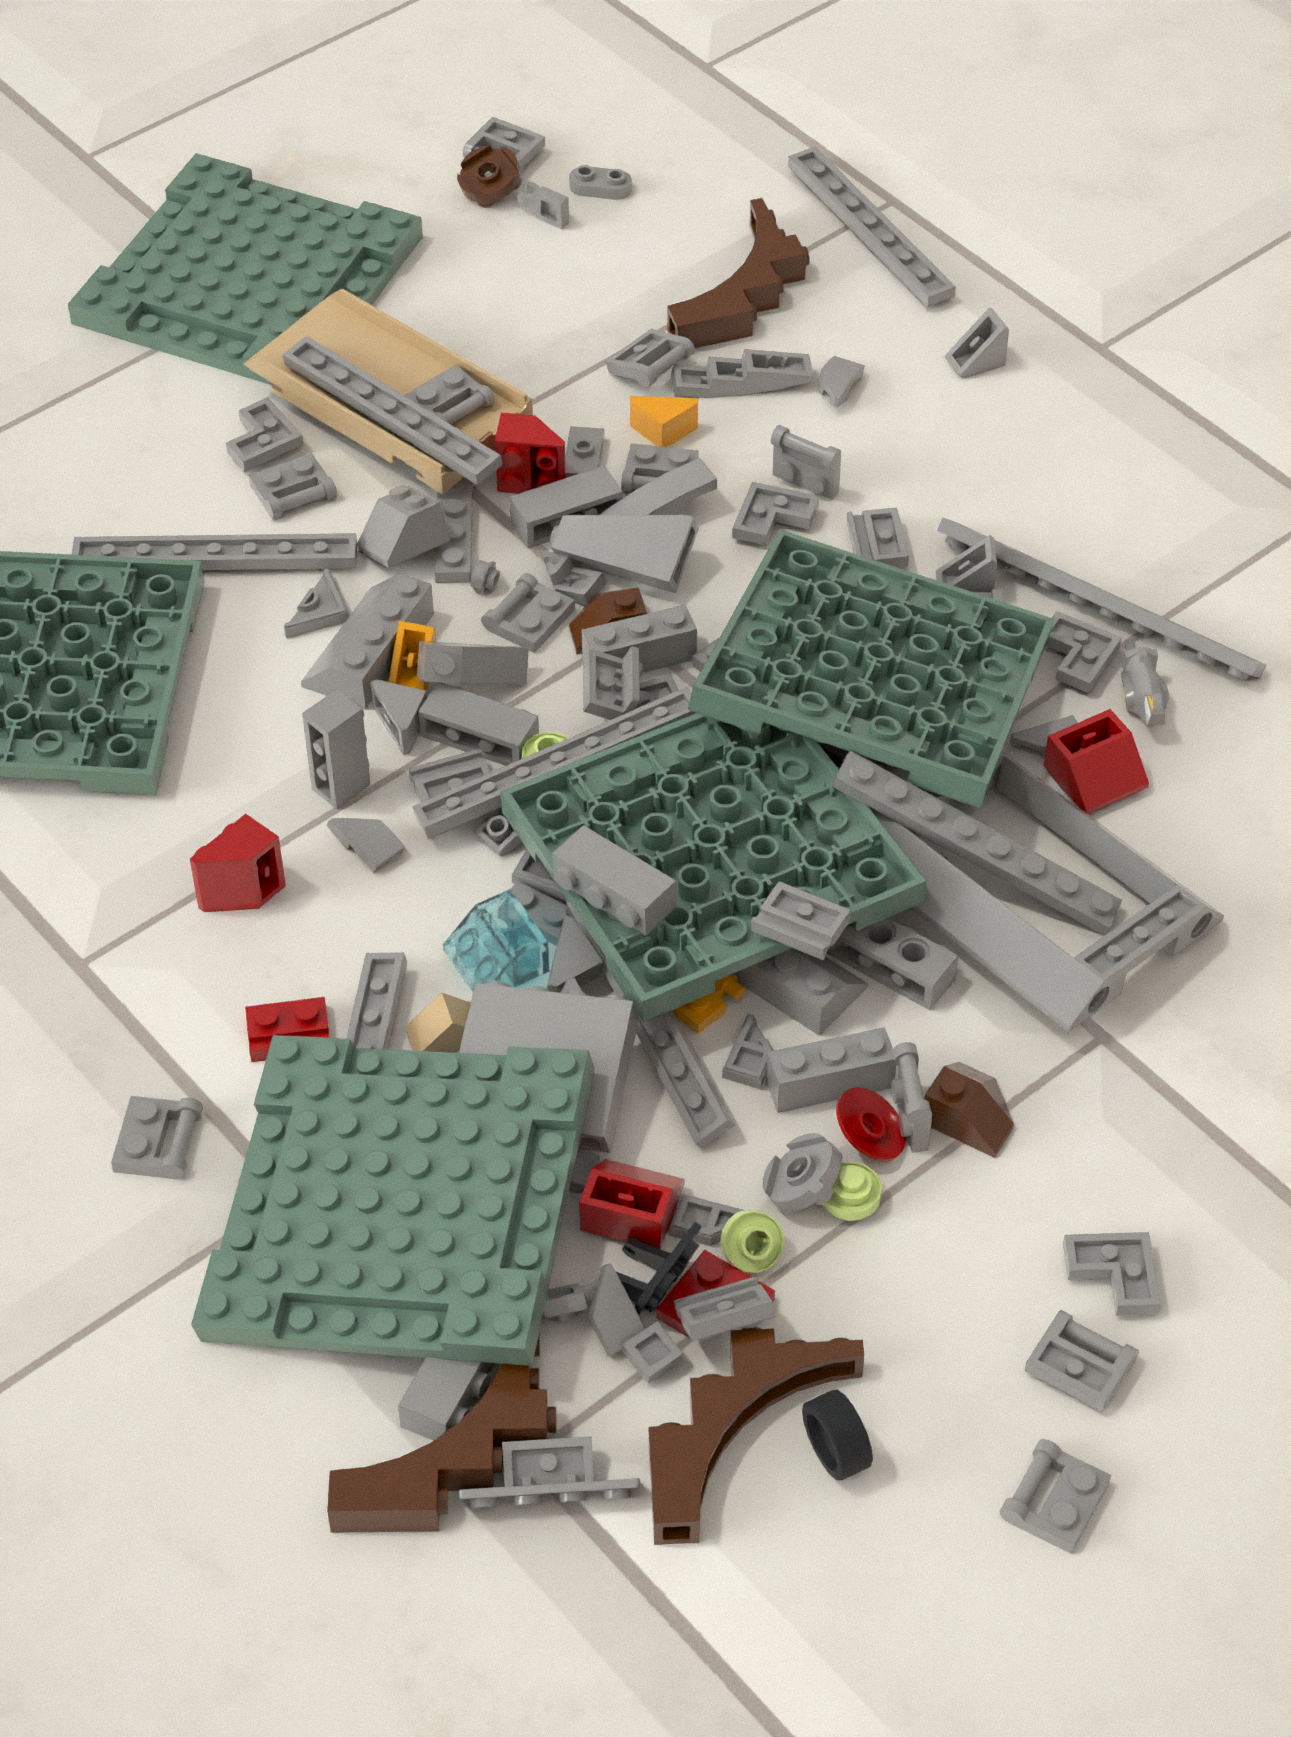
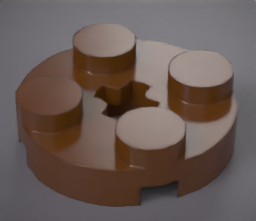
M491 146L480 147L469 153L460 164L462 170L460 175L457 173L459 186L468 199L477 202L481 207L491 206L495 201L506 197L522 184L520 177L521 168L517 158L506 147L500 146L501 150L492 149ZM488 171L494 173L490 177H485L484 175Z

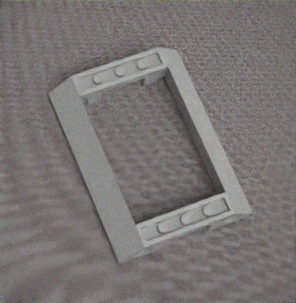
M1003 751L989 788L997 784V788L1150 903L1074 958L919 839L920 835L869 807L926 880L925 902L911 909L1068 1033L1121 995L1126 975L1129 971L1160 949L1172 957L1222 922L1224 918L1223 914ZM927 792L943 802L951 799L934 792Z

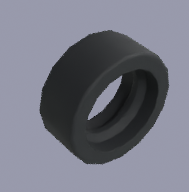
M831 1390L803 1404L802 1416L808 1438L820 1462L835 1480H844L871 1467L873 1453L868 1434L860 1416L846 1395L839 1390Z

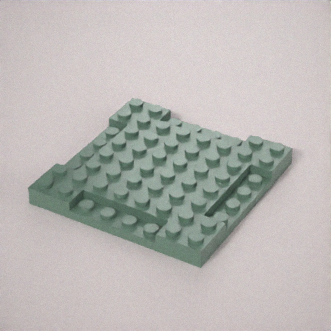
M195 153L165 189L166 201L110 267L100 265L68 303L70 320L72 325L274 385L251 371L244 363L325 298L340 289H344L372 305L423 238L422 219L420 216L363 201L360 207L356 209L258 181L252 178V170L250 168Z
M779 529L692 688L688 710L699 713L704 717L714 718L735 725L740 729L759 734L767 723L781 730L791 731L812 738L820 743H827L848 751L851 750L858 755L881 761L891 767L910 771L907 782L924 791L934 792L955 799L960 803L981 808L1022 701L1047 645L1055 619Z
M0 551V777L80 781L82 791L157 794L169 741L167 731L188 635L189 632L194 630L205 582L202 561Z
M696 713L500 791L502 813L535 862L541 860L553 879L552 853L584 825L676 880L677 907L648 935H644L634 928L624 926L618 918L603 909L593 907L587 899L572 890L562 888L554 880L606 956L607 969L628 1000L633 1001L636 1011L643 1022L715 992V981L792 949V947L751 931L752 918L757 917L760 913V907L779 881L850 909L851 920L848 924H851L856 931L925 902L926 880L869 807L831 786L839 769L818 742L791 731L781 730L767 723L759 734Z
M273 1035L253 1104L258 1115L220 1250L212 1249L191 1323L200 1341L419 1358L433 1357L446 1360L532 1366L595 1071L589 1050L508 1046L506 1055L354 1048L351 1039Z

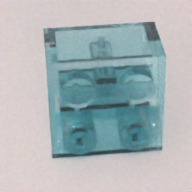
M511 889L475 904L442 944L444 952L472 992L474 991L475 983L489 984L492 981H499L511 987H517L550 972L548 941Z

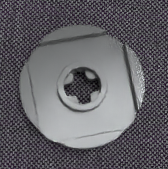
M818 1133L805 1134L786 1144L790 1151L781 1159L775 1155L764 1173L763 1189L771 1201L784 1213L805 1209L813 1203L815 1205H822L829 1201L834 1193L832 1185L836 1181L841 1168L843 1155L831 1142Z

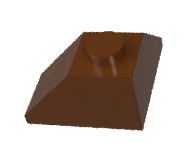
M639 587L597 593L569 624V631L576 655L582 654V629L647 614Z
M956 1062L943 1066L925 1094L924 1100L930 1103L932 1112V1129L994 1158L1013 1130L1014 1123L996 1078L966 1064Z

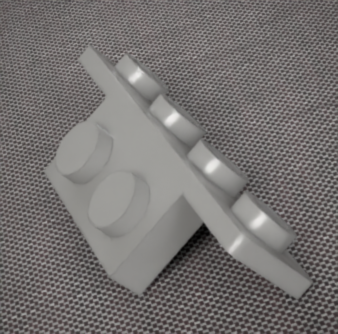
M591 1436L502 1442L505 1487L459 1490L460 1500H469V1508L496 1507V1498L514 1497V1505L541 1504V1495L559 1494V1502L586 1501V1492L604 1491V1499L631 1498V1489L640 1488V1478L594 1481Z

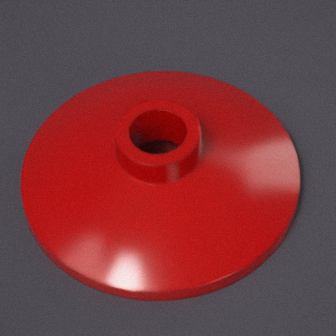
M861 1087L851 1088L840 1096L836 1105L838 1124L846 1139L857 1151L872 1160L880 1162L891 1161L902 1153L906 1137L901 1136L899 1115L887 1100L876 1092Z

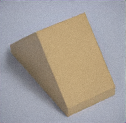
M441 992L405 1026L412 1050L450 1053L459 1051L471 1002Z

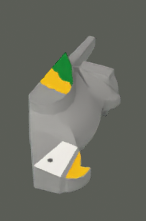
M1126 639L1122 661L1123 671H1121L1126 709L1128 712H1134L1141 716L1147 726L1165 725L1164 709L1167 706L1169 692L1166 683L1156 672L1157 649L1147 647L1136 648L1133 639Z

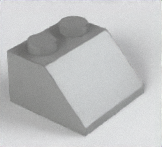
M398 486L391 489L389 495L377 500L357 543L358 550L384 566L391 568L449 542L450 538L440 502L410 486Z

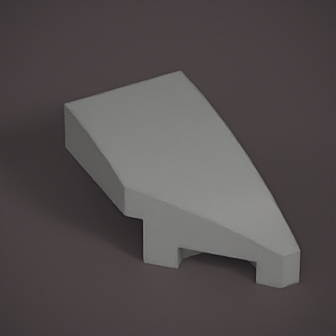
M833 356L821 369L819 392L822 395L832 397L830 404L838 408L848 400L850 387L862 378L865 365Z
M549 551L542 553L554 590L574 599L575 603L587 605L605 585L602 572L573 567L569 555Z
M332 818L327 823V827L346 850L352 847L373 873L400 855L405 848L404 844L381 820Z

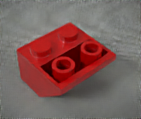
M501 412L495 437V452L501 455L502 466L496 470L497 492L520 494L565 479V441L536 415Z
M1111 709L1050 734L1047 737L1043 766L1075 804L1087 814L1142 791L1149 786V781L1132 732Z
M246 813L234 823L227 825L221 834L206 846L200 847L190 858L198 909L203 912L259 909L286 886L279 836Z
M604 1159L591 1169L580 1198V1230L624 1242L629 1237H633L643 1243L661 1249L684 1187L685 1179Z

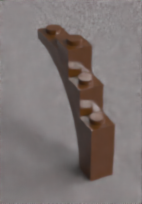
M763 198L750 200L749 226L755 241L743 265L730 278L714 289L692 299L668 305V333L688 338L695 348L753 336V322L757 321V312L779 308L780 293L784 291L783 284L805 280L806 266L810 263L807 247L801 245L796 234L786 236L784 230L778 228L774 211L768 209Z
M760 1327L731 1330L730 1362L732 1376L706 1374L699 1378H690L691 1425L668 1422L659 1426L648 1427L654 1545L699 1543L700 1510L708 1480L724 1450L743 1427L765 1409L788 1396L831 1381L861 1378L864 1365L863 1340L834 1338L830 1341L806 1342L797 1339L786 1343H775L774 1328L762 1329Z
M540 1331L534 1357H540ZM501 1364L499 1372L482 1399L459 1423L431 1443L399 1458L367 1467L330 1470L327 1513L331 1533L439 1532V1515L448 1514V1491L494 1488V1473H503L502 1442L548 1439V1433H557L556 1406H548L547 1389H540L539 1368H532L529 1365Z

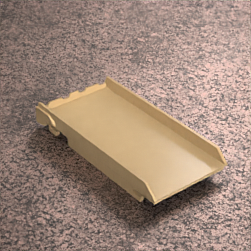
M344 289L329 295L244 363L251 371L274 384L271 386L273 393L393 464L397 458L401 459L407 465L419 471L416 473L417 479L442 495L464 476L286 366L283 354L308 336L402 395H406L457 365L481 386L487 385L495 396V402L486 408L479 407L451 425L495 451V437L501 412L533 415L532 399L526 393Z

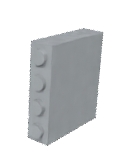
M492 981L489 984L475 983L459 1053L506 1055L508 1046L589 1050L595 1071L578 1148L611 1153L639 1017L633 1001H629L620 995H608L606 998L589 996L587 993L578 990L559 993L551 992L541 986H529L527 989L511 987L499 981Z

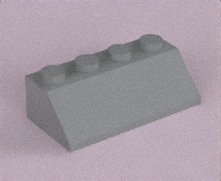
M399 573L371 587L302 679L301 687L326 696L337 689L349 699H355L362 709L366 710L372 701L370 682L374 680L386 681L389 678L398 622L405 621L427 625L434 615L432 584Z
M794 948L734 973L738 978L737 982L819 1036L868 988V983L829 958L825 957L824 960H821Z

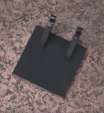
M696 1221L671 1253L643 1243L633 1237H629L625 1242L622 1250L628 1257L635 1261H641L657 1271L648 1284L616 1272L630 1300L636 1303L634 1308L639 1316L644 1309L650 1313L655 1310L665 1296L672 1282H676L700 1246L694 1241L702 1227Z

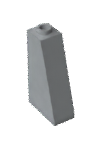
M563 515L559 526L556 525L552 530L550 545L554 553L569 555L573 564L676 593L699 527L694 517L689 515Z

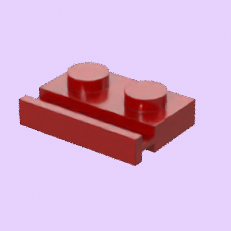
M325 997L245 1007L251 1062L266 1060L273 1035L330 1038Z

